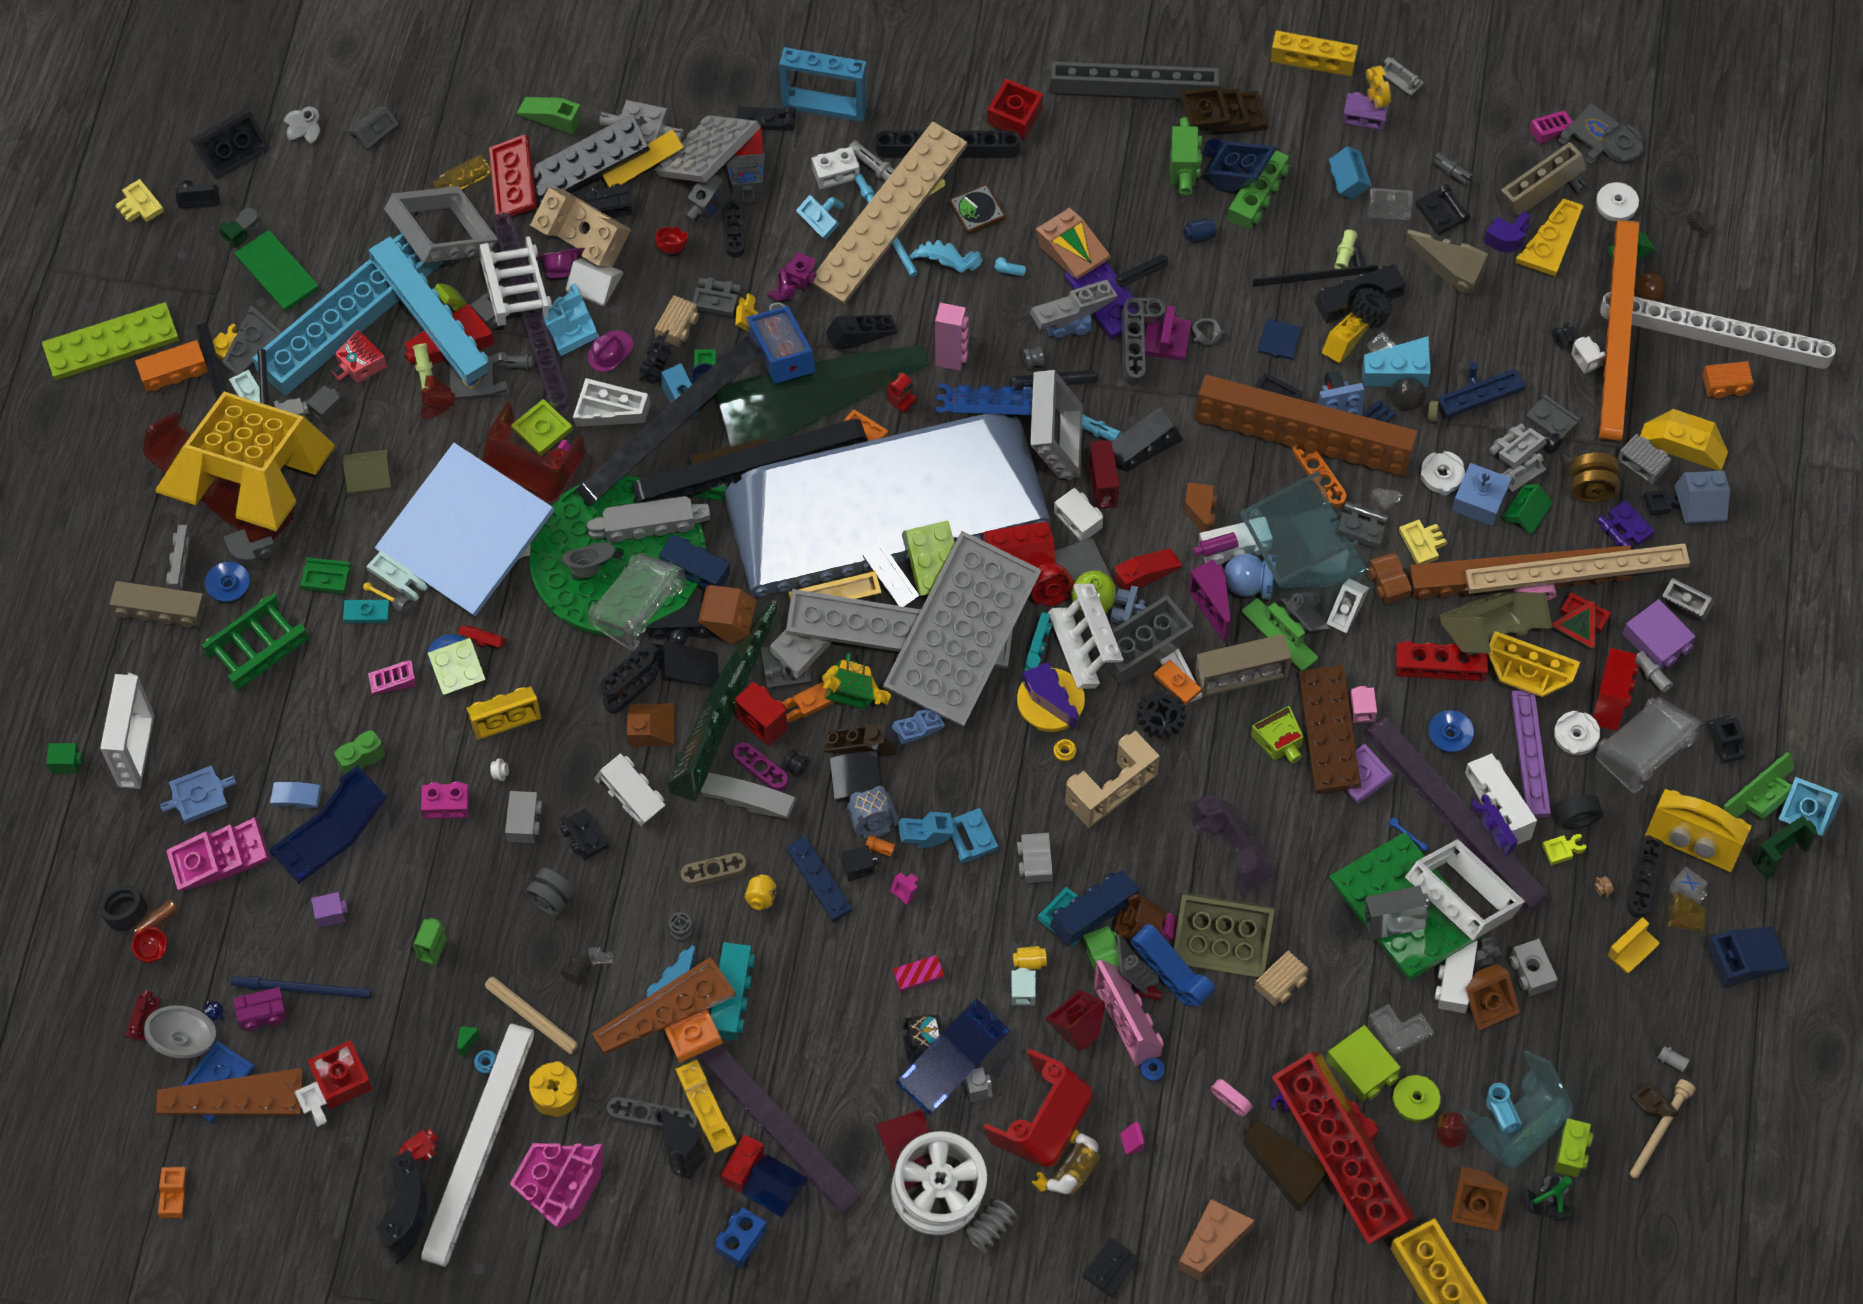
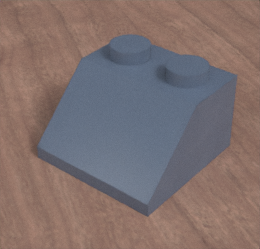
M1725 471L1683 473L1674 487L1685 524L1726 522L1728 518L1730 488Z

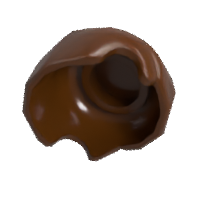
M1645 272L1636 278L1634 286L1636 297L1655 302L1663 298L1666 285L1661 275L1655 272Z

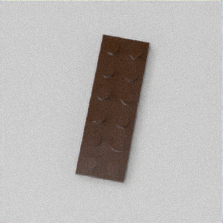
M1344 665L1299 671L1316 794L1362 788Z

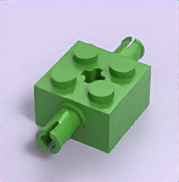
M1187 117L1180 119V126H1172L1170 148V185H1180L1179 193L1181 195L1192 194V186H1195L1196 178H1200L1202 161V135H1198V127H1189Z

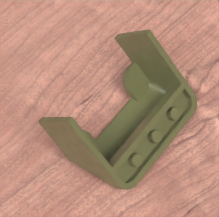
M1497 592L1439 615L1441 625L1460 650L1466 652L1467 655L1491 652L1489 640L1492 639L1494 631L1502 634L1511 632L1515 633L1516 636L1529 633L1528 630L1532 628H1552L1546 593Z

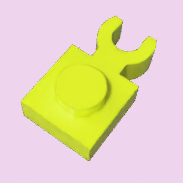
M1581 834L1572 836L1569 841L1566 840L1565 836L1543 842L1542 847L1550 865L1572 859V852L1577 854L1583 853L1586 850V845L1577 846L1575 842L1581 840Z

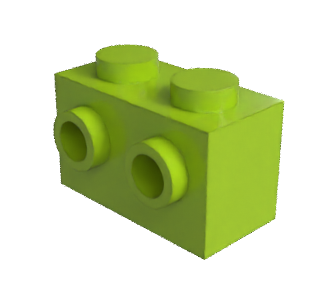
M1567 1118L1562 1131L1554 1172L1578 1177L1581 1169H1586L1589 1155L1585 1154L1586 1146H1591L1593 1133L1589 1132L1591 1124Z

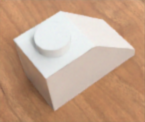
M1348 579L1342 585L1326 624L1347 633L1364 602L1369 587Z

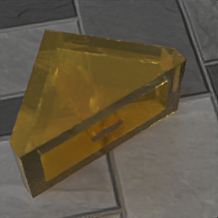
M1675 892L1669 906L1668 926L1704 931L1706 909L1682 893Z

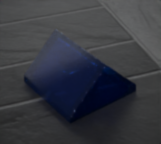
M767 1154L753 1166L742 1195L783 1218L808 1178Z

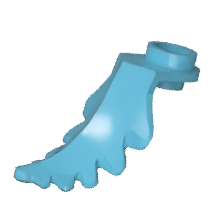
M937 240L934 245L930 241L926 242L925 246L921 244L919 249H915L909 256L911 260L918 257H929L932 260H939L942 265L952 267L960 273L966 269L970 271L976 269L983 261L979 251H971L963 258L953 244L947 243L944 246L940 240Z

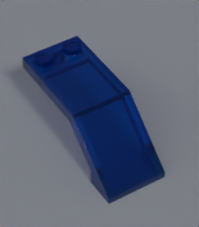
M356 766L340 778L339 787L323 809L269 849L270 853L294 880L300 884L354 844L387 799V796L359 766Z
M976 998L908 1068L896 1083L931 1115L1011 1030Z

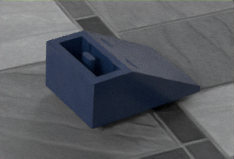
M1772 927L1731 930L1711 936L1707 944V950L1724 988L1790 968Z

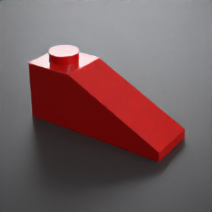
M1171 548L1133 557L1115 566L1114 580L1120 589L1130 590L1131 586H1136L1140 589L1182 568V564Z

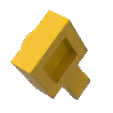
M748 293L746 300L742 297L739 298L735 325L749 332L747 317L756 315L758 312L754 310L755 297Z

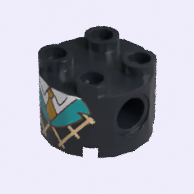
M930 1014L903 1019V1030L907 1029L906 1035L903 1036L906 1058L910 1061V1065L936 1062L942 1059V1051L945 1050V1039L943 1036L940 1037L939 1029L941 1028L939 1015Z

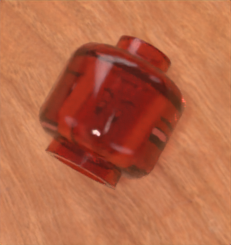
M1448 1112L1441 1115L1436 1128V1138L1448 1148H1455L1464 1144L1468 1132V1121L1457 1112Z

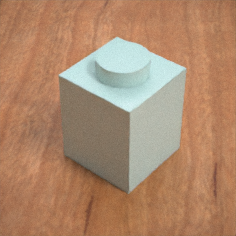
M1019 968L1016 971H1012V1005H1035V971H1030L1028 968Z

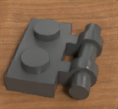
M712 277L707 279L699 278L698 286L705 287V289L696 287L692 303L697 305V311L733 317L738 302V295L732 294V292L740 293L742 285L734 284V281L728 280L726 282L716 281ZM713 289L724 290V291H723V292L714 291Z
M1346 501L1343 509L1350 511L1351 514L1343 513L1341 515L1336 534L1378 549L1385 527L1376 523L1378 521L1385 524L1388 515L1380 513V510L1377 509L1371 510L1362 507L1360 503L1355 502L1353 504ZM1358 515H1361V516H1364V517H1367V518H1370V519H1369V521H1366V520H1363V519L1358 518Z

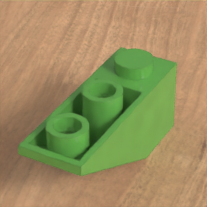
M525 97L517 111L519 116L574 135L582 120L580 104L563 98Z

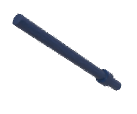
M250 976V978L231 977V986L249 987V990L259 991L260 988L273 989L280 987L283 991L368 999L371 997V989L261 979L259 976Z

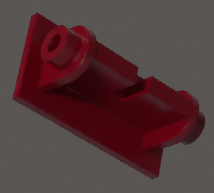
M144 990L143 994H138L125 1037L147 1041L144 1035L145 1022L154 1011L158 1010L161 998L152 996L153 993Z

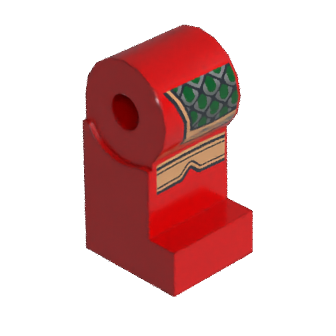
M899 373L897 379L888 384L887 394L888 402L904 414L917 402V397L912 394V387L914 386L912 380L906 374Z

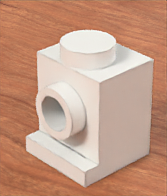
M1589 336L1577 339L1571 355L1584 374L1603 366L1606 356L1604 351L1600 353L1598 345L1595 342L1593 343Z

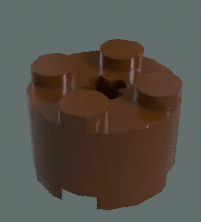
M1138 894L1129 897L1126 901L1130 903L1124 911L1120 909L1115 920L1114 929L1118 931V935L1130 942L1145 924L1152 925L1162 935L1160 929L1167 916V910Z

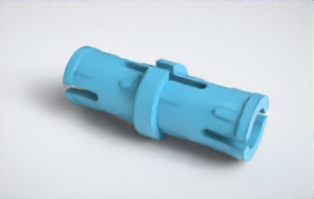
M1083 414L1082 429L1093 433L1094 437H1102L1114 441L1122 435V431L1107 426L1104 421L1098 422Z

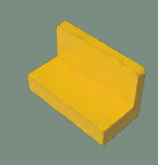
M1643 917L1611 946L1607 955L1627 974L1636 968L1659 945V942L1646 931L1649 923Z

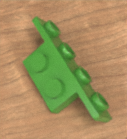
M1256 598L1242 610V614L1266 638L1284 634L1292 657L1291 662L1300 671L1308 669L1318 660V656L1303 643L1305 636L1304 628L1300 623L1294 622L1283 607H1279L1275 602L1267 607Z
M1788 752L1785 753L1769 768L1760 773L1743 790L1728 800L1724 805L1725 811L1735 818L1746 810L1762 819L1766 818L1787 800L1792 785L1783 780V778L1794 770L1792 755Z

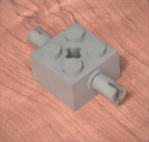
M626 100L622 114L617 116L602 112V116L599 119V125L610 126L634 114L647 144L672 129L675 131L680 142L682 141L681 138H683V129L667 126V108Z

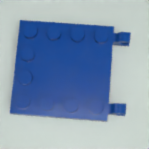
M939 383L938 388H945L947 393L945 395H937L936 400H943L945 402L943 407H936L937 412L1032 415L1033 387H1023V390H1014L1012 386H1002L1001 389H993V386L982 385L980 389L971 388V385H958V388L952 389L947 383Z

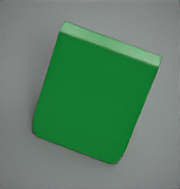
M461 1026L457 1043L460 1057H464L480 1038L478 1028Z

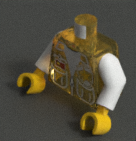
M1076 1129L1069 1140L1070 1143L1076 1144L1054 1179L1048 1180L1042 1172L1036 1174L1039 1180L1032 1181L1033 1185L1040 1192L1048 1189L1049 1191L1063 1194L1070 1193L1072 1195L1084 1184L1100 1159L1101 1155L1097 1153L1098 1143Z

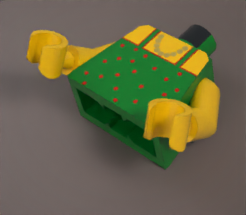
M855 653L846 654L845 660H840L837 665L831 666L822 676L823 688L827 689L825 695L827 700L865 709L873 700H875V704L883 702L885 705H888L891 694L878 688L874 678L871 676V669L868 666L858 664L859 656Z

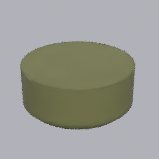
M1431 400L1428 421L1437 423L1439 401Z

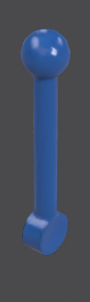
M1396 818L1390 819V827L1397 828L1402 833L1406 832L1411 840L1419 846L1421 851L1428 849L1427 843L1419 841L1399 825Z

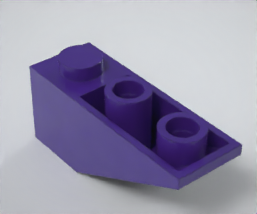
M1048 662L1023 672V684L1032 701L1070 727L1076 728L1077 718H1079L1078 711L1074 705H1070L1065 687L1059 685V677L1054 668L1051 669Z

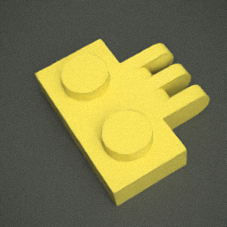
M140 179L122 190L126 198L116 204V208L125 216L128 222L141 216L147 223L164 212L163 207Z
M1416 520L1399 527V533L1416 564H1425L1438 560L1439 554L1436 549L1447 544L1445 538L1441 539L1444 536L1441 531L1437 532L1440 529L1438 524L1424 528L1421 521Z

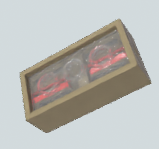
M1281 634L1199 653L1196 658L1195 677L1198 686L1202 689V697L1287 678L1292 657L1285 636Z

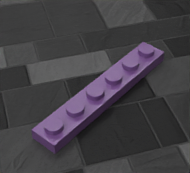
M1523 690L1512 691L1511 700L1524 801L1535 818L1550 817L1551 812L1536 698L1534 694Z

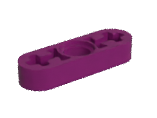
M742 742L734 747L735 762L766 787L780 792L787 788V774L752 745ZM740 751L743 753L748 751L749 758L744 755L740 757ZM757 763L767 765V769L763 772H757L754 767ZM773 777L775 779H779L781 777L782 783L780 784L779 782H777L774 784Z

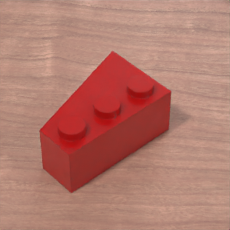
M1610 647L1593 718L1597 721L1599 727L1614 731L1618 730L1624 708H1629L1632 695L1628 693L1633 692L1636 681L1632 677H1636L1639 664L1635 663L1637 654Z

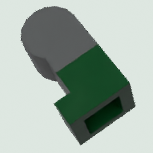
M245 208L231 223L227 224L224 221L218 228L221 237L236 249L259 229L260 221L256 210Z

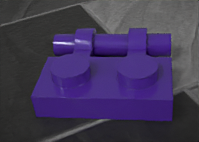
M1627 500L1609 511L1608 516L1612 520H1608L1604 515L1600 516L1597 520L1602 526L1601 529L1606 534L1609 533L1617 546L1630 545L1631 549L1633 546L1629 541L1638 546L1653 536L1655 532ZM1616 527H1619L1625 534H1621Z

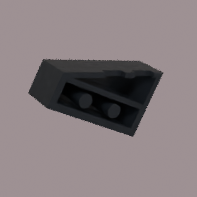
M1158 407L1112 441L1114 456L1127 472L1184 439L1162 408Z

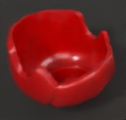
M679 226L675 228H660L655 236V243L658 249L669 255L681 253L688 241V231L683 233Z
M147 926L134 935L131 949L135 958L142 963H155L165 955L168 941L165 933L159 928Z

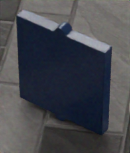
M1266 319L1258 353L1272 355L1274 358L1281 357L1293 360L1301 326L1287 324L1285 321L1278 322Z

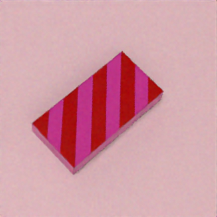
M937 955L893 968V974L900 992L944 978Z

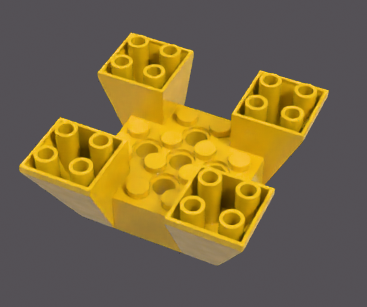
M223 392L182 447L155 490L156 493L196 505L216 476L240 483L236 519L277 531L296 504V499L281 472V468L286 465L316 475L334 450L335 444L303 416Z

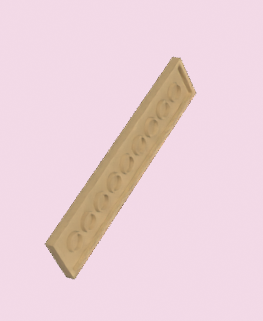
M932 121L817 269L816 278L811 285L845 305L965 150L967 142Z

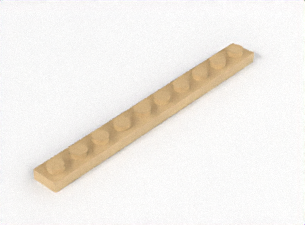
M1677 544L1466 570L1465 577L1469 594L1686 568L1689 567L1690 561L1686 545Z

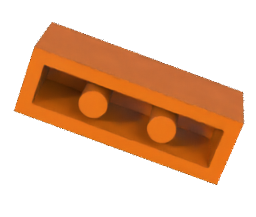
M197 340L135 360L146 392L156 391L161 387L177 384L182 380L198 377L208 372Z

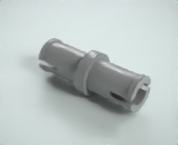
M1644 651L1637 654L1635 663L1639 664V667L1645 673V677L1648 680L1651 679L1662 693L1668 691L1673 686V683L1663 674L1661 667L1658 664L1655 665Z

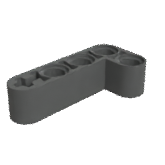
M1130 298L1123 307V377L1129 384L1139 383L1145 373L1144 324H1154L1162 318L1165 305L1160 299ZM1128 308H1135L1138 313H1130ZM1149 308H1155L1159 313L1153 314ZM1135 328L1138 334H1132L1128 329ZM1134 348L1139 354L1133 355L1129 352V349ZM1134 364H1136L1135 373H1138L1137 375H1135L1134 372L1131 371Z

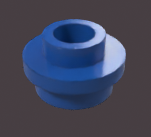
M1148 1058L1141 1065V1073L1149 1081L1159 1080L1164 1074V1064L1157 1058ZM1149 1066H1156L1157 1070L1150 1071Z

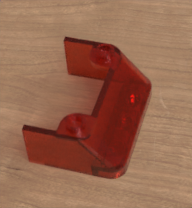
M507 402L490 427L481 461L536 497L545 501H553L559 497L586 455L584 438L579 435L569 452L561 448H554L548 452L545 458L512 444L508 440L512 434L511 425L515 420L512 405Z

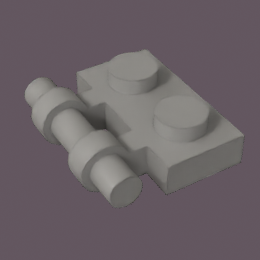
M1520 423L1518 426L1510 428L1507 431L1508 434L1503 438L1495 440L1493 446L1489 448V452L1492 455L1499 452V458L1516 469L1546 444V438L1531 428L1526 430L1525 426Z

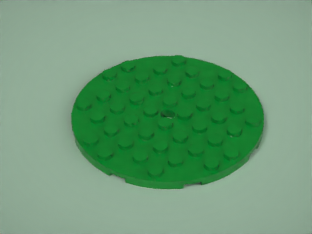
M624 476L590 507L575 491L580 485L571 488L562 494L559 500L551 506L555 511L530 543L529 568L539 597L555 616L574 628L603 636H626L648 631V624L685 607L699 587V585L660 566L658 555L672 535L678 538L683 537L690 544L706 549L700 523L694 524L695 529L684 533L672 532L663 536L652 535L646 536L643 539H625L621 542H607V538L593 539L589 537L588 521L603 517V511L606 508L637 503L632 484L642 478ZM595 543H609L614 546L615 552H622L624 554L621 560L611 557L602 562L597 574L588 578H573L569 566L562 562L563 555L568 551Z

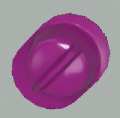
M585 248L546 253L538 256L537 259L543 262L548 278H564L570 275L573 262L581 257Z
M616 330L600 336L594 341L588 352L590 366L599 372L613 370L633 350V339L629 334Z

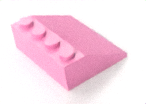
M1100 959L1096 961L1094 988L1099 998L1105 1002V1009L1135 1066L1141 1065L1148 1058L1161 1056L1162 1046H1164L1160 1034H1155L1152 1029V1019L1148 1013L1145 1014L1143 1012L1141 998L1137 993H1133L1131 989L1132 983L1120 974L1118 966Z

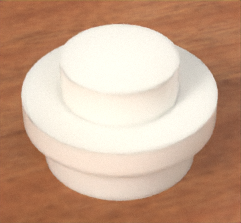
M502 758L491 762V775L494 780L504 781L509 774V767Z

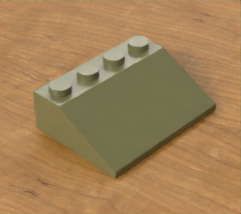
M1183 892L1174 950L1187 966L1260 977L1265 973L1275 907Z

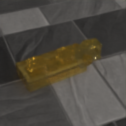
M480 154L440 175V178L433 181L434 189L455 186L463 189L490 175L491 168Z

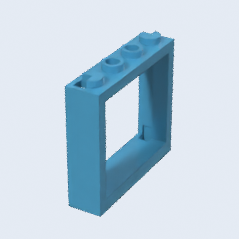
M784 47L779 63L782 108L791 106L798 111L864 122L868 106L866 61ZM789 70L856 81V98L791 87Z

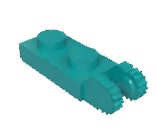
M1041 613L1024 671L1035 668L1040 664L1041 658L1039 655H1043L1046 645L1042 640L1044 635L1049 636L1052 623L1048 622L1050 618L1048 613Z

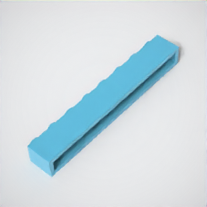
M388 237L368 249L371 262L465 384L469 385L488 373L489 360L486 354L479 352L476 348L475 340L464 333L465 329L459 320L455 321L448 305H443L440 302L439 294L434 288L430 289L424 274H419L416 271L415 263L410 257L406 258L400 243H395L391 237Z

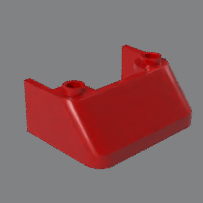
M1029 1049L1027 1054L1034 1070L1041 1072L1045 1081L1053 1085L1032 1123L1025 1120H1016L1009 1126L1006 1132L988 1124H985L983 1128L992 1145L1041 1166L1050 1167L1059 1160L1092 1102L1093 1092L1085 1081L1062 1062Z

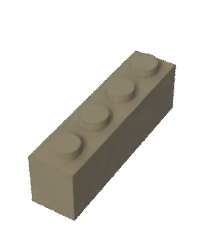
M1571 142L1560 148L1501 190L1505 205L1519 217L1523 211L1526 212L1586 170L1582 153Z
M116 581L109 605L113 614L120 618L134 617L141 621L155 620L163 624L175 623L190 628L193 626L200 627L206 601L203 593Z

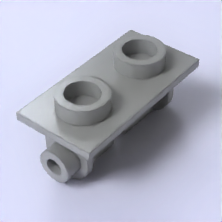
M1388 57L1384 61L1385 66L1383 69L1386 75L1383 76L1409 96L1424 84L1418 75L1415 76L1395 61V58Z
M1533 454L1516 469L1511 467L1502 473V475L1511 478L1509 486L1511 492H1514L1546 471V468L1541 463L1543 461L1541 454Z

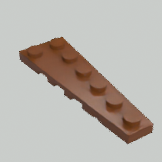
M709 957L593 1032L592 1036L606 1055L735 997L736 993L715 962Z
M302 1068L159 1089L157 1090L156 1114L191 1116H301V1106L294 1092L302 1088L303 1071Z

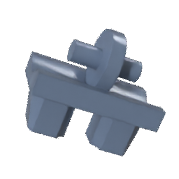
M1131 586L1130 590L1118 589L1115 603L1126 605L1125 610L1113 607L1110 621L1122 624L1131 618L1132 615H1136L1147 608L1144 606V600H1139L1138 604H1135L1138 587Z

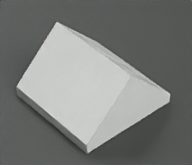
M582 257L573 262L566 292H569L571 290L570 286L576 283L583 299L604 307L622 277L623 271L613 267L598 266Z

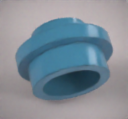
M489 1050L479 1052L474 1059L476 1069L484 1074L491 1073L497 1058L496 1054ZM485 1060L491 1061L487 1066L482 1065Z

